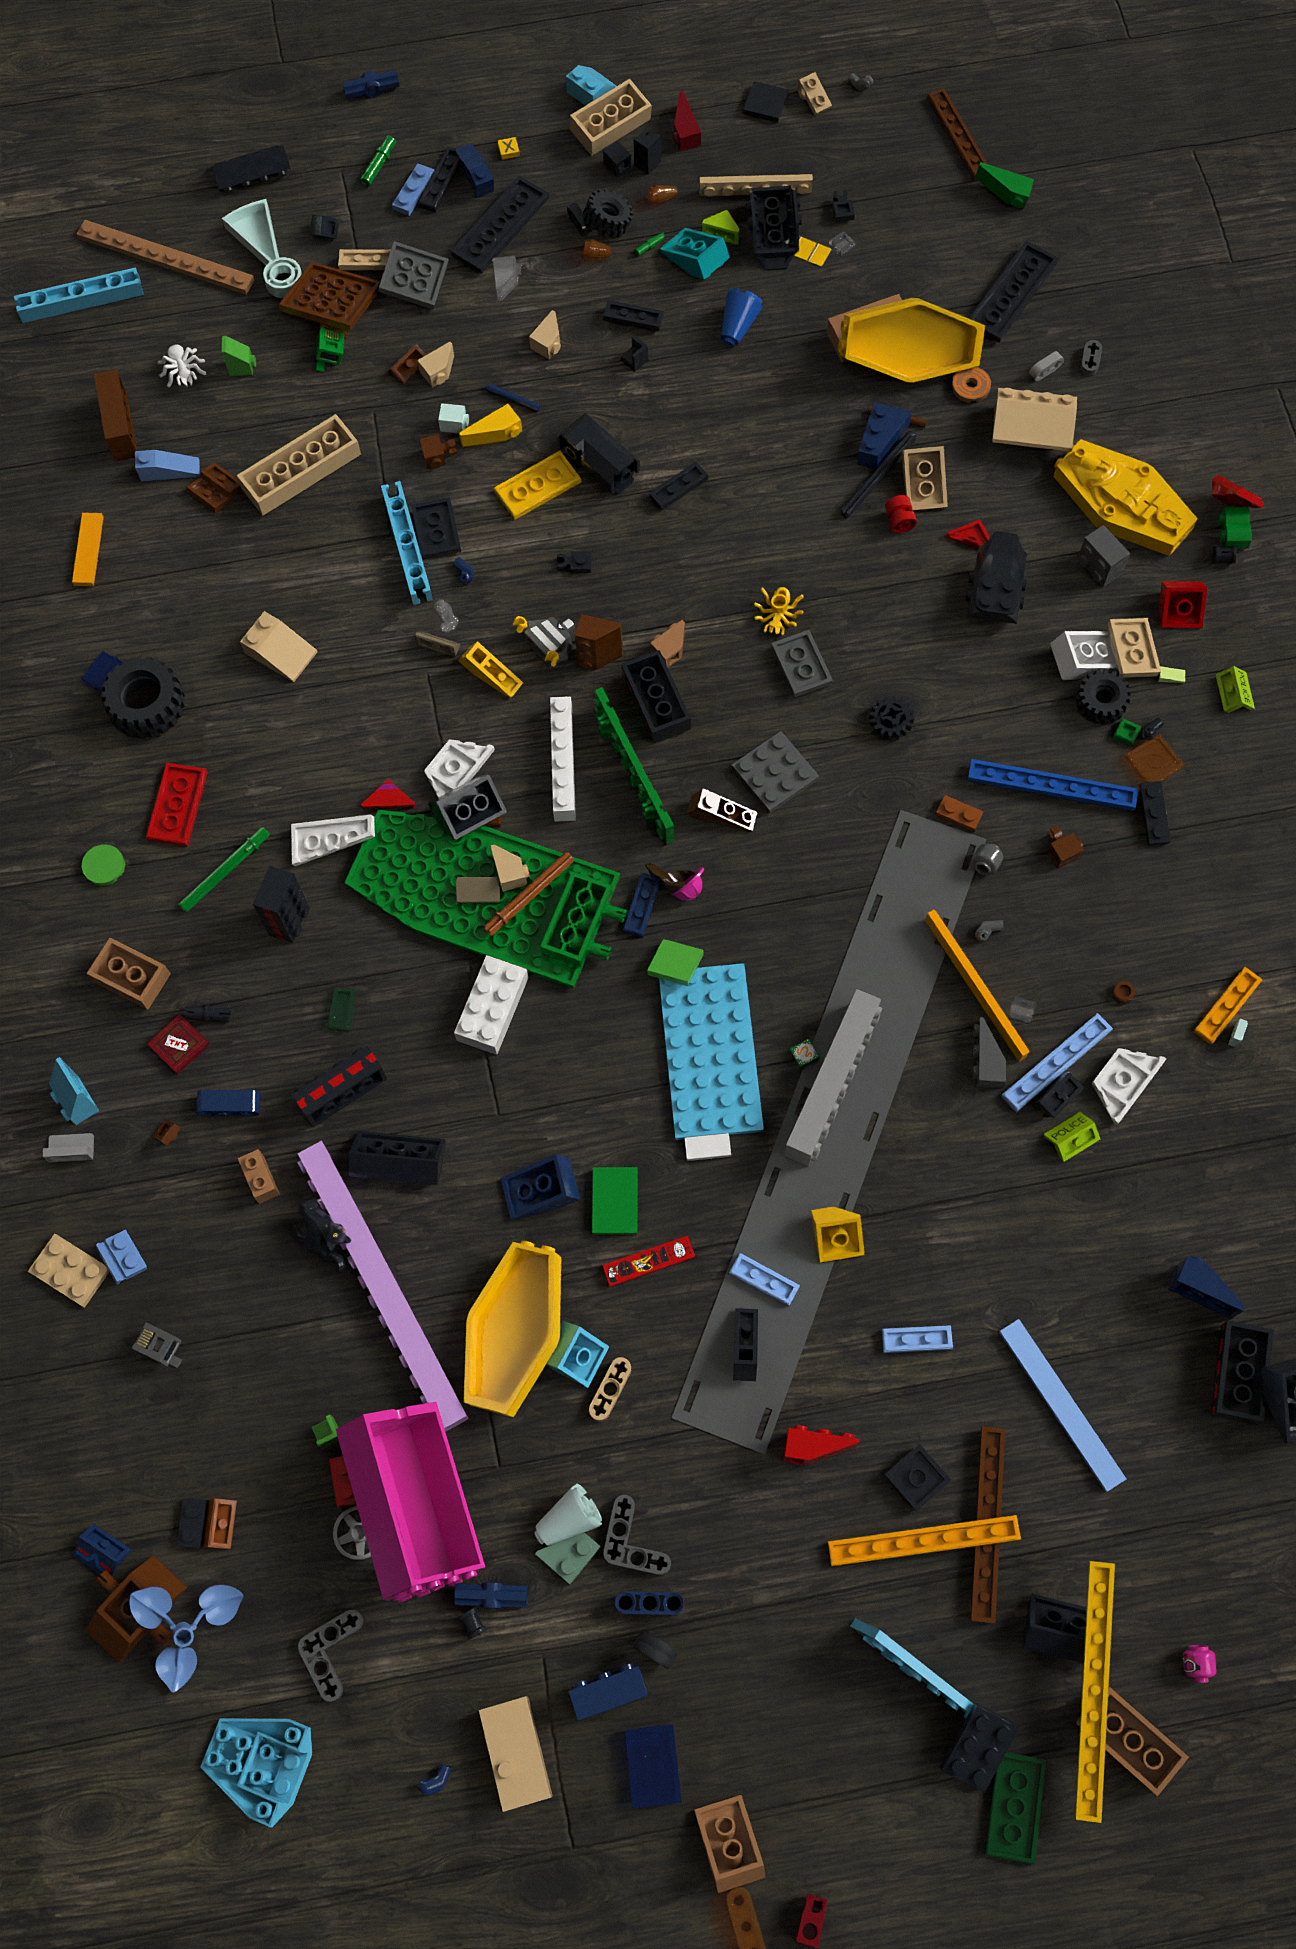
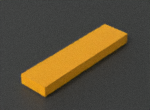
M82 513L72 580L74 586H94L104 518L102 513Z
M1244 967L1193 1032L1212 1045L1263 979Z

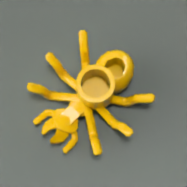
M761 588L766 603L771 606V609H764L761 604L756 602L754 606L758 607L762 613L772 614L765 618L762 616H755L754 618L765 623L773 617V620L765 626L764 633L767 632L769 627V633H772L775 628V634H779L781 628V635L784 636L785 628L780 620L782 619L788 627H796L797 624L793 621L789 622L784 615L796 618L798 615L803 614V611H796L792 614L787 612V610L794 609L804 596L800 595L794 600L792 605H789L790 592L787 588H778L774 592L771 601L765 589Z

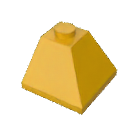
M834 1206L811 1210L813 1231L820 1262L864 1255L862 1224L859 1214Z

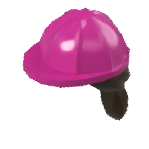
M645 864L649 874L661 881L665 889L670 891L672 896H676L680 900H692L702 891V878L700 875L704 871L703 867L695 871L679 870L666 873L654 864Z

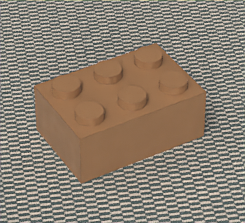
M109 938L87 972V975L94 983L147 1010L171 974L165 965L112 938Z

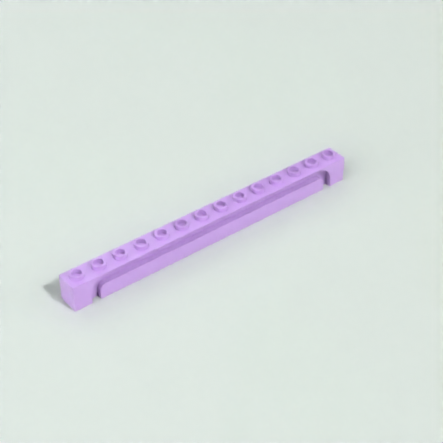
M320 1141L298 1153L301 1160L297 1163L303 1174L306 1172L309 1174L311 1179L307 1182L313 1193L317 1191L321 1197L317 1201L323 1212L327 1210L333 1222L341 1224L345 1229L346 1235L350 1237V1243H341L340 1245L343 1250L348 1249L351 1256L347 1257L352 1268H358L361 1275L357 1278L363 1289L368 1287L371 1293L368 1296L373 1308L378 1307L381 1315L378 1318L384 1328L388 1327L392 1333L388 1337L394 1348L399 1347L402 1353L399 1358L404 1368H410L412 1375L409 1377L415 1389L420 1387L423 1393L420 1396L422 1403L437 1402L445 1432L466 1421L469 1418L325 1145Z

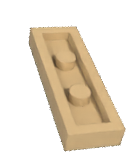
M340 249L339 270H385L391 250Z

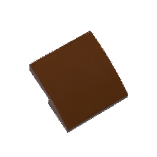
M214 462L200 471V478L188 485L186 492L212 512L217 513L240 491L241 486L236 477Z

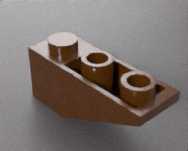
M701 789L691 796L687 814L704 822L751 832L753 831L757 812L706 789Z

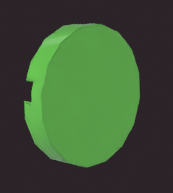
M102 844L87 851L83 857L81 867L83 874L89 881L95 885L106 886L113 884L120 875L122 876L125 869V861L117 848Z

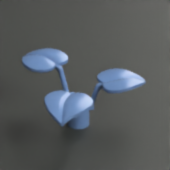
M214 1585L207 1588L199 1597V1604L203 1610L199 1612L192 1625L187 1622H180L175 1625L169 1616L166 1615L172 1607V1599L165 1589L161 1587H148L132 1592L129 1601L133 1617L141 1626L150 1629L157 1628L163 1618L173 1630V1638L177 1648H165L156 1659V1671L171 1692H176L186 1684L195 1671L197 1665L196 1653L192 1648L186 1646L192 1643L194 1638L193 1630L197 1628L196 1626L201 1617L205 1614L206 1620L213 1625L219 1626L228 1623L237 1613L244 1597L242 1592L228 1585Z

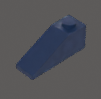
M469 143L456 148L455 153L476 197L479 198L494 192V179L486 162L474 145Z

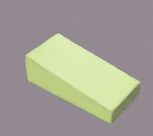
M1160 666L1161 673L1159 674L1158 682L1185 683V670Z

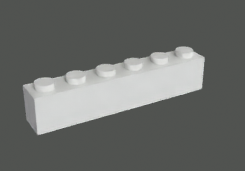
M550 697L554 820L576 821L571 697Z

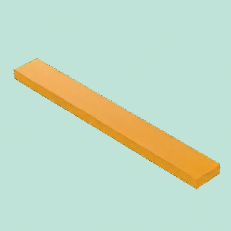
M935 910L928 912L925 922L1019 1062L1024 1060L1029 1053L1028 1048Z
M1017 1515L828 1541L831 1566L1018 1541L1021 1540Z

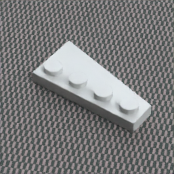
M363 815L291 824L292 865L298 866L374 838V816Z

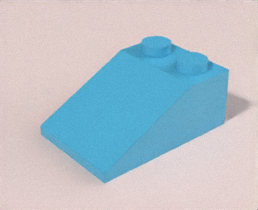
M60 1057L57 1058L49 1082L53 1090L50 1094L57 1104L61 1103L63 1109L60 1111L67 1121L71 1120L77 1125L99 1110L78 1075Z

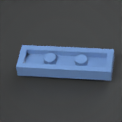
M417 163L393 202V210L410 216L434 173V169Z

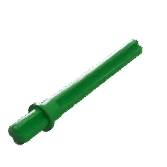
M262 827L250 838L247 837L241 847L179 903V906L185 912H188L254 850L258 851V846L270 836L269 832Z

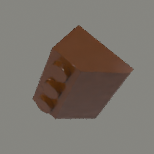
M581 614L575 633L577 664L584 669L598 670L623 656L622 623Z

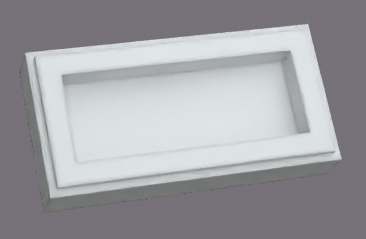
M729 1133L685 1138L687 1161L731 1157Z

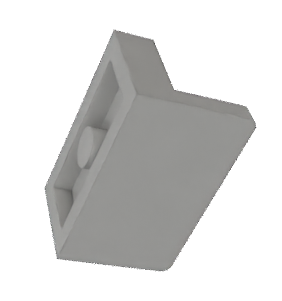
M86 1133L49 1136L48 1148H43V1158L48 1162L93 1160L94 1135Z

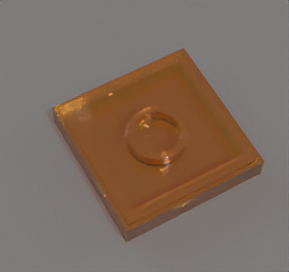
M1160 734L1125 756L1126 760L1144 782H1162L1182 770L1185 766Z

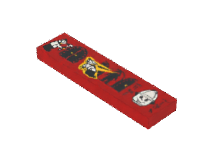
M687 1235L604 1264L603 1269L611 1288L694 1259L695 1254Z

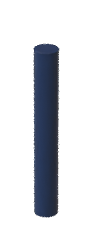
M489 383L486 387V391L531 410L539 412L541 409L540 404Z

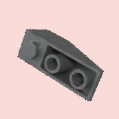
M980 1017L978 1023L974 1024L973 1037H977V1045L973 1046V1058H977V1065L973 1066V1079H976V1086L1003 1088L1006 1082V1059L984 1018Z

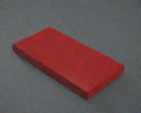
M166 763L146 834L147 841L188 847L208 773L207 769Z

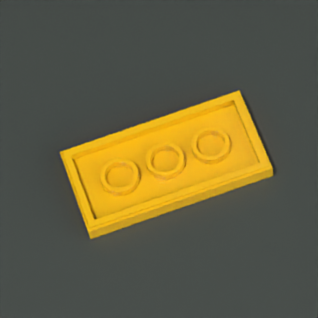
M558 451L493 489L513 519L516 520L580 484L581 478L562 452Z

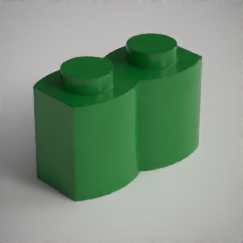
M1224 507L1222 513L1218 515V525L1222 527L1219 536L1220 542H1223V547L1231 548L1232 545H1235L1237 549H1249L1252 541L1249 507Z

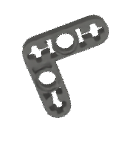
M628 1495L618 1496L613 1505L605 1542V1560L612 1565L656 1575L666 1574L671 1568V1560L667 1554L627 1545L635 1503ZM624 1499L628 1500V1504L631 1505V1509H626L625 1517H629L628 1522L622 1518L614 1519L615 1514L621 1515V1508L618 1507V1503H623ZM616 1523H623L626 1526V1533L621 1537L613 1534V1526ZM610 1538L617 1541L624 1540L623 1546L618 1544L617 1550L621 1553V1556L616 1557L615 1560H611V1555L607 1554L608 1550H613L614 1542L609 1543ZM634 1552H641L644 1555V1562L639 1566L631 1563L630 1557ZM648 1554H652L651 1560L655 1561L663 1557L667 1567H663L661 1571H658L656 1565L650 1564V1569L645 1568L648 1562Z
M348 1610L302 1637L298 1643L299 1653L321 1697L326 1701L334 1702L338 1700L343 1694V1686L325 1650L361 1629L363 1616L356 1610ZM349 1615L352 1617L357 1616L356 1626L354 1628L351 1625L343 1628L346 1633L343 1634L337 1622L340 1620V1623L343 1625L349 1621ZM331 1626L335 1627L337 1637L333 1641H328L324 1636L325 1630ZM319 1633L320 1640L325 1646L321 1647V1643L313 1646L312 1653L304 1651V1647L307 1646L306 1641L314 1642L318 1640L316 1634ZM318 1661H323L327 1665L326 1673L321 1676L317 1675L314 1671V1666ZM330 1674L333 1676V1678L328 1679L332 1686L336 1685L338 1688L335 1690L336 1695L334 1697L326 1695L328 1690L326 1682L322 1684L319 1682V1680L327 1678Z

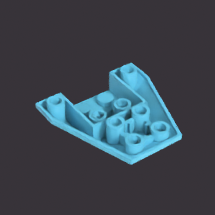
M220 1718L201 1768L250 1819L268 1827H273L293 1805L312 1756L311 1728L291 1719Z

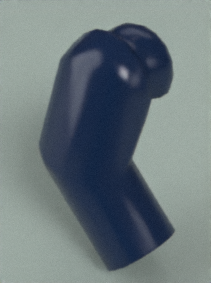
M440 1764L435 1777L419 1781L418 1790L426 1796L443 1790L452 1768Z

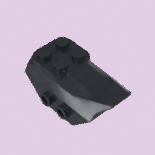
M793 185L748 188L749 201H746V210L751 216L748 217V230L752 229L754 254L761 260L766 270L787 269L793 256L799 252V226H802V215L798 214L800 198H796V189Z
M995 531L988 541L978 547L974 571H970L968 583L972 584V587L967 589L966 601H969L968 617L1017 624L1019 609H1022L1024 604V597H1021V592H1025L1027 579H1023L1027 553L1023 550L1017 534Z

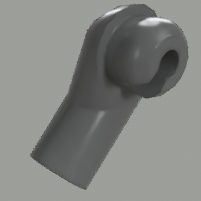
M1003 920L982 922L975 932L976 939L986 941L992 931H1003Z

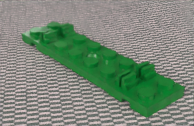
M603 687L596 689L593 702L596 707L594 712L600 726L598 727L602 739L612 738L613 742L611 744L614 752L620 754L622 758L620 762L623 769L629 771L631 775L629 776L630 783L633 788L637 787L639 791L638 798L642 804V815L646 825L655 823L657 826L655 830L659 839H664L666 845L674 842V825L667 811L664 812L662 808L660 809L663 803L634 752L613 707L607 706L609 699Z

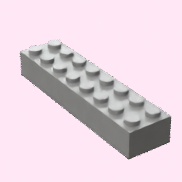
M856 989L786 1144L785 1157L808 1167L811 1161L816 1162L822 1145L819 1142H824L831 1125L828 1122L833 1123L839 1108L837 1102L842 1103L847 1092L848 1085L846 1083L850 1084L857 1067L854 1064L859 1065L864 1049L872 1036L873 1026L876 1027L883 1008L879 1007L880 998Z

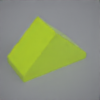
M728 210L703 220L702 232L723 237L725 242L738 245L740 229Z

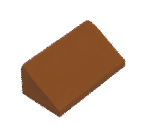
M209 1499L203 1547L231 1549L237 1501Z

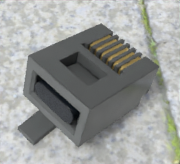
M146 1322L143 1327L144 1330H141L143 1332H140L141 1335L137 1338V1343H134L132 1349L167 1367L171 1364L178 1368L182 1359L174 1356L182 1340Z

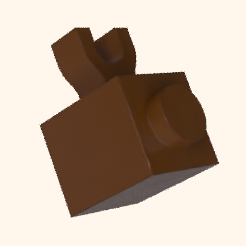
M439 434L420 438L427 469L446 465L444 455L457 454L454 439L441 443Z
M1058 825L1052 827L1048 836L1053 842L1050 844L1048 853L1059 869L1080 859L1084 846L1074 833L1064 837Z

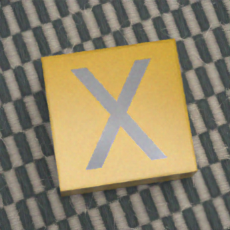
M516 137L498 140L502 160L520 156Z

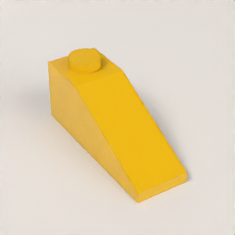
M506 404L459 432L461 445L466 447L502 442L514 438L522 432L521 419L509 404Z
M478 641L471 645L458 660L473 675L509 698H512L523 684L517 676Z

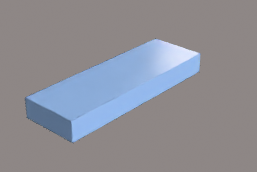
M739 1253L729 1272L735 1278L787 1306H790L800 1287L795 1282Z
M951 1325L882 1329L883 1353L953 1349Z

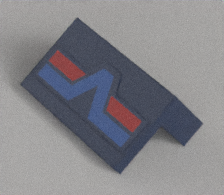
M93 1524L79 1536L73 1556L101 1575L107 1570L114 1577L117 1566L129 1556L131 1549Z

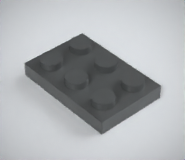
M810 630L771 643V648L794 698L832 685L833 679Z

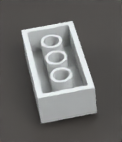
M486 955L454 1034L457 1041L496 1055L498 1054L529 978L527 969Z

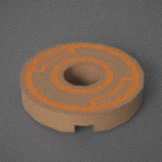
M978 367L957 371L952 381L953 393L959 400L966 403H971V401L980 402L990 392L991 379L983 369ZM972 382L976 384V387H968L967 383Z

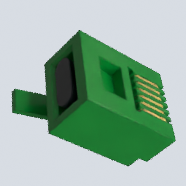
M320 327L316 339V371L324 373L325 362L340 365L343 357L344 333L333 332L330 329L328 331V329Z

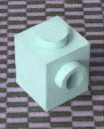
M441 403L438 419L440 431L451 433L463 431L465 426L469 424V414H466L465 406Z

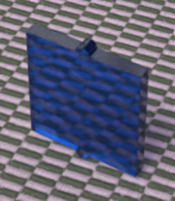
M102 651L84 674L82 680L91 684L94 689L102 691V684L107 682L106 676L108 673H112L116 665L120 666L124 663L118 657H113Z

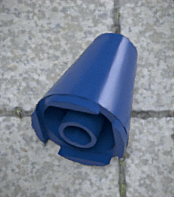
M731 288L726 295L721 339L725 345L731 347L739 344L763 308V305H761L763 301L757 295L747 290L745 293L739 292L740 288Z

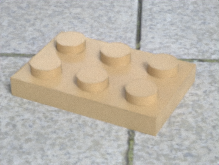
M1148 618L1110 619L1107 626L1119 674L1124 677L1158 676L1161 673Z
M54 1234L28 1272L85 1308L108 1275L109 1270L98 1260L57 1234Z

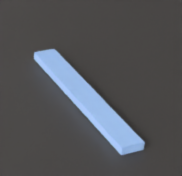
M1018 1319L999 1331L1104 1491L1108 1492L1126 1480V1477L1021 1321Z

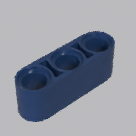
M256 1090L197 1091L196 1114L201 1116H258L261 1092Z
M625 1591L618 1594L615 1599L617 1610L624 1615L675 1616L683 1611L685 1605L683 1597L675 1592ZM628 1596L633 1600V1605L629 1610L620 1608L619 1602L622 1597ZM647 1597H653L657 1601L655 1609L651 1611L643 1607V1601ZM671 1597H676L681 1602V1606L677 1611H671L667 1607V1601Z

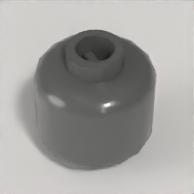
M986 843L980 845L972 859L974 869L981 875L994 874L1003 861V853L995 844Z

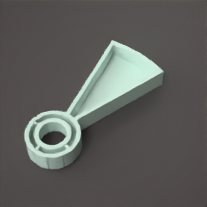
M263 199L247 204L223 217L225 229L266 265L263 276L269 293L277 298H284L302 272L295 260L286 257L279 258L267 200ZM281 273L291 274L288 279L283 281L275 279Z

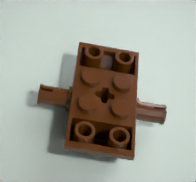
M152 1556L132 1571L121 1584L107 1570L101 1574L103 1578L98 1577L95 1582L110 1596L96 1610L86 1631L118 1663H121L148 1633L162 1648L169 1643L167 1640L171 1641L173 1639V1634L161 1623L154 1629L141 1626L133 1617L130 1609V1595L134 1591L148 1587H161L170 1594L173 1605L187 1590V1587L155 1556Z

